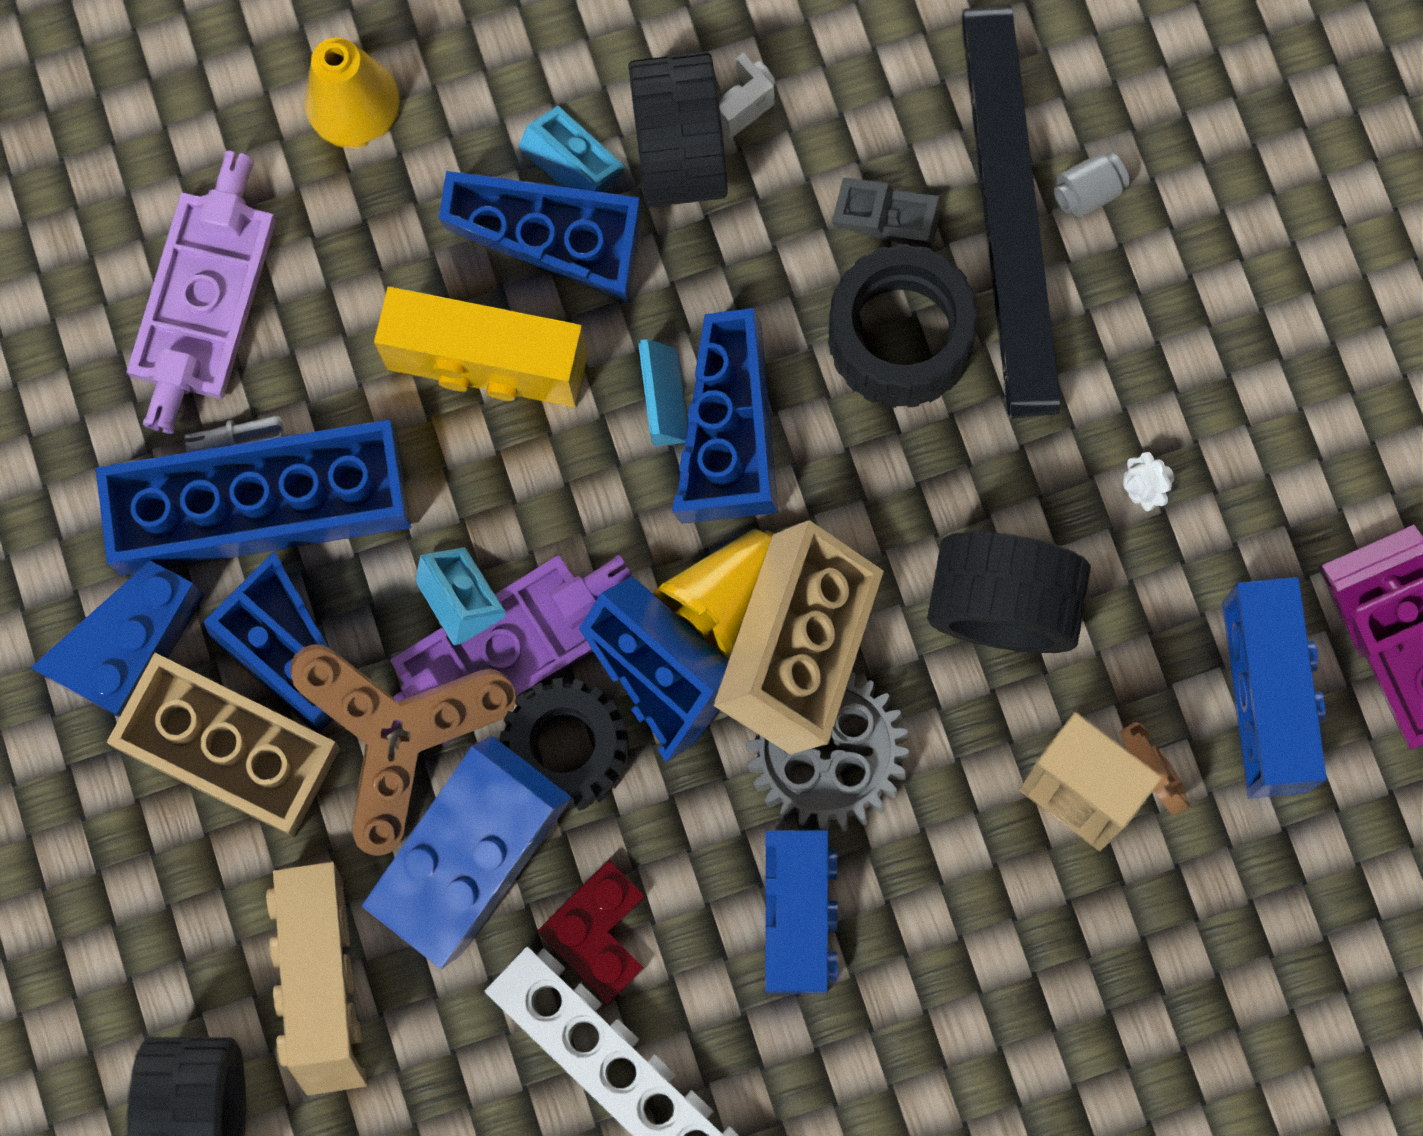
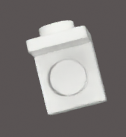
M744 53L736 58L737 76L744 86L736 85L732 87L719 101L722 130L730 139L774 105V77L762 62L756 61L753 63Z

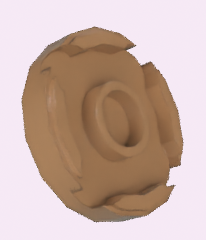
M1134 722L1122 729L1120 733L1130 754L1162 777L1153 791L1173 816H1177L1190 808L1192 802L1186 797L1187 795L1184 792L1186 789L1161 749L1159 750L1157 746L1151 747L1146 738L1150 735L1148 730L1140 722Z

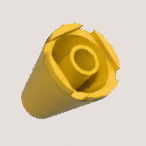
M334 37L326 39L315 48L311 58L304 99L306 115L312 127L322 139L338 147L360 148L366 146V142L379 136L382 138L390 131L399 112V92L391 73L355 44L344 38Z
M752 529L664 582L653 594L728 659L733 651L774 533L769 530L762 532Z

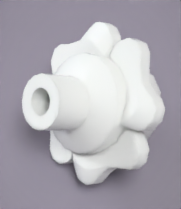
M1150 452L1142 453L1139 458L1133 457L1128 459L1127 466L1129 470L1124 474L1123 486L1132 502L1135 504L1141 503L1142 508L1146 512L1153 510L1155 506L1166 505L1168 503L1166 492L1171 490V484L1174 481L1172 469L1165 466L1162 460H1154Z

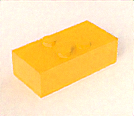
M389 286L387 287L374 344L387 370L439 380L440 386L454 391L465 392L468 386L487 390L486 394L488 396L503 401H514L515 396L574 408H576L588 357L584 332L580 324Z

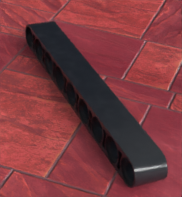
M1011 4L962 9L963 43L1009 419L1058 415L1060 413V393L1013 10Z

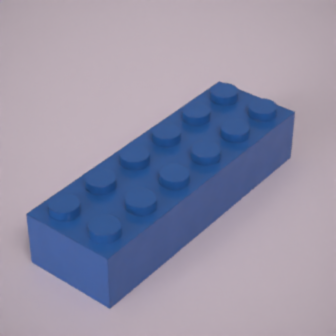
M390 419L95 467L106 561L120 576L136 573L149 561L164 568H171L412 528L399 436Z

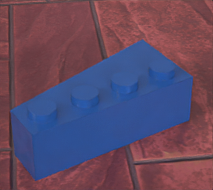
M446 171L439 220L446 230L629 303L643 211L639 197Z
M754 308L705 314L695 371L696 382L693 400L690 403L687 422L689 425L685 449L681 455L680 479L677 495L674 497L672 513L681 524L779 513L762 324Z

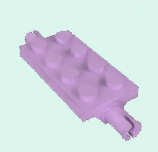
M225 151L215 190H209L208 195L200 197L182 192L180 194L126 372L130 378L150 382L155 385L148 412L143 421V425L152 430L159 431L161 427L163 428V433H174V425L184 394L192 392L221 400L224 399L277 221L274 214L254 210L247 206L246 201L243 199L251 168L255 163L254 159L248 155L239 153L238 159L234 158L236 154L234 151Z

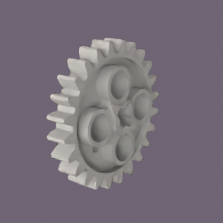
M853 672L850 674L829 742H833L836 748L835 751H832L830 759L825 760L821 757L820 751L825 749V745L790 755L754 731L752 732L759 736L760 739L746 742L748 752L759 755V757L747 762L749 771L752 773H763L753 782L756 790L765 791L771 789L764 800L768 808L783 802L780 812L782 820L787 821L797 812L799 813V825L803 830L808 827L812 818L818 819L821 831H827L830 820L837 819L842 831H847L848 817L852 815L861 824H867L865 809L870 806L882 814L884 807L879 797L882 794L892 798L898 796L897 789L890 782L891 779L906 780L907 777L906 770L896 764V762L910 759L909 749L896 746L909 739L907 729L893 728L902 720L900 710H892L885 713V710L891 703L890 696L885 693L873 699L875 685L871 680L864 684L861 689L856 688V675ZM851 718H860L868 723L866 731L858 737H849L841 732L842 726ZM864 749H871L873 751L871 756H861L858 753H853ZM806 764L815 769L813 777L804 784H796L788 780L789 772L797 765ZM847 767H859L865 772L864 779L856 786H844L838 781L839 774Z

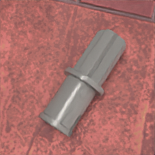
M278 416L238 425L233 420H230L223 427L185 434V446L187 452L285 437V429L281 418Z

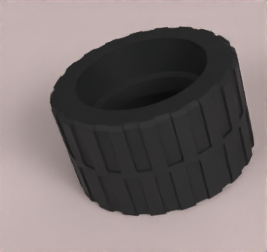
M706 51L631 60L628 68L645 205L650 208L726 198L728 195L726 161L712 55Z
M909 244L890 248L885 246L876 249L874 253L868 256L864 255L855 261V265L850 270L845 271L840 278L838 288L834 290L829 313L828 344L830 355L834 358V366L838 374L843 376L846 384L854 392H859L864 396V399L873 403L878 402L885 404V407L896 408V406L911 408L928 401L932 402L940 398V395L945 391H950L957 384L958 378L961 374L965 373L969 365L979 322V309L976 308L977 298L962 270L957 269L951 263L952 261L944 255L940 256L932 252V249L922 246L920 248L911 247ZM906 290L919 293L932 300L945 314L949 325L948 339L943 349L937 355L924 362L912 365H897L885 362L871 354L858 339L856 321L860 309L869 300L885 292Z
M984 531L952 533L941 540L927 620L933 628L942 633L979 645L1033 653L1053 654L1071 651L1077 647L1091 565L1086 558L1075 551L1034 538Z
M149 1037L145 1039L137 1050L131 1072L126 1136H245L246 1084L242 1053L238 1043L231 1037Z

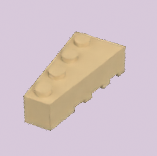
M334 862L274 870V888L267 889L266 900L270 919H276L278 936L270 938V953L274 968L280 967L281 985L274 986L273 988L276 1014L278 1017H284L285 1035L277 1036V1052L281 1067L287 1066L307 1096L367 1087L366 1070L360 1067L353 1056L352 1044L362 1043L360 1022H357L354 1005L352 1002L347 1003L346 995H353L356 987L349 954L342 953V947L350 945L342 877Z

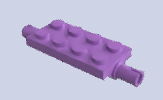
M618 554L613 560L581 579L578 575L574 578L561 557L557 555L495 594L506 611L505 618L459 645L452 644L442 627L392 658L390 662L404 683L400 687L402 692L393 698L397 701H402L485 669L498 670L506 675L515 689L516 699L521 694L525 696L533 691L532 686L539 683L544 684L593 653L579 627L602 592L633 575L628 567H625L624 561ZM393 721L392 727L388 729L383 728L381 733L391 734L402 727L401 721ZM456 738L451 739V740L446 741V742L441 743V744H442L443 746H445V745H447L448 743H450L451 741L455 740Z

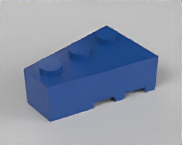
M149 561L31 668L50 681L120 718L154 652L167 659L169 658L205 595L192 582Z

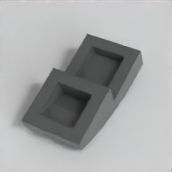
M843 177L832 223L834 226L898 243L932 248L943 202L939 196L895 191L889 183Z

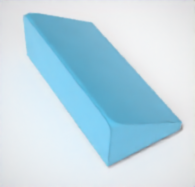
M559 106L554 107L529 123L519 143L520 151L560 187L604 192L626 169L625 165Z
M649 339L640 340L641 343H638L651 443L655 447L685 443L688 424L678 352L675 348Z
M465 547L420 555L416 584L453 645L466 642L505 618L506 611Z

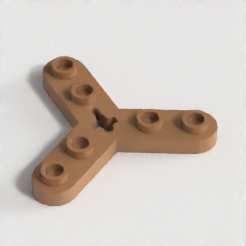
M313 644L303 647L295 654L290 667V674L296 689L366 743L351 825L352 835L357 846L363 852L373 856L392 852L401 842L418 752L505 718L508 710L512 711L516 700L515 689L508 677L500 671L493 669L480 670L405 700L397 701L340 655L324 645ZM399 720L403 730L407 731L408 734L407 736L398 737L394 746L395 757L388 756L390 749L387 735L381 733L383 728H391L393 721Z

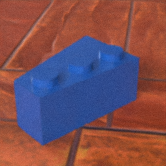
M273 551L204 620V624L210 639L310 729L320 734L333 718L296 689L290 674V667L295 654L303 647L313 644L328 646L306 610L300 595L287 576L277 554Z
M632 576L600 594L579 627V630L612 681L615 682L619 679L636 705L631 710L639 722L646 720L662 745L657 750L667 763L696 744L719 709L713 705L729 660Z
M765 830V993L827 994V983H837V952H828V931H837V900H828V880H837V850L828 849V831Z

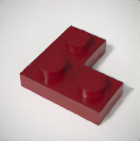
M608 860L536 931L607 1005L644 970L610 932L645 899V896Z

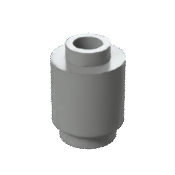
M1110 152L1106 155L1098 153L1057 176V187L1054 188V195L1065 213L1069 214L1072 212L1075 216L1081 218L1120 197L1122 190L1129 186L1130 179L1123 162L1115 153Z

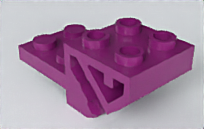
M1412 525L1318 567L1359 658L1366 657L1408 750L1423 745V536L1416 526Z

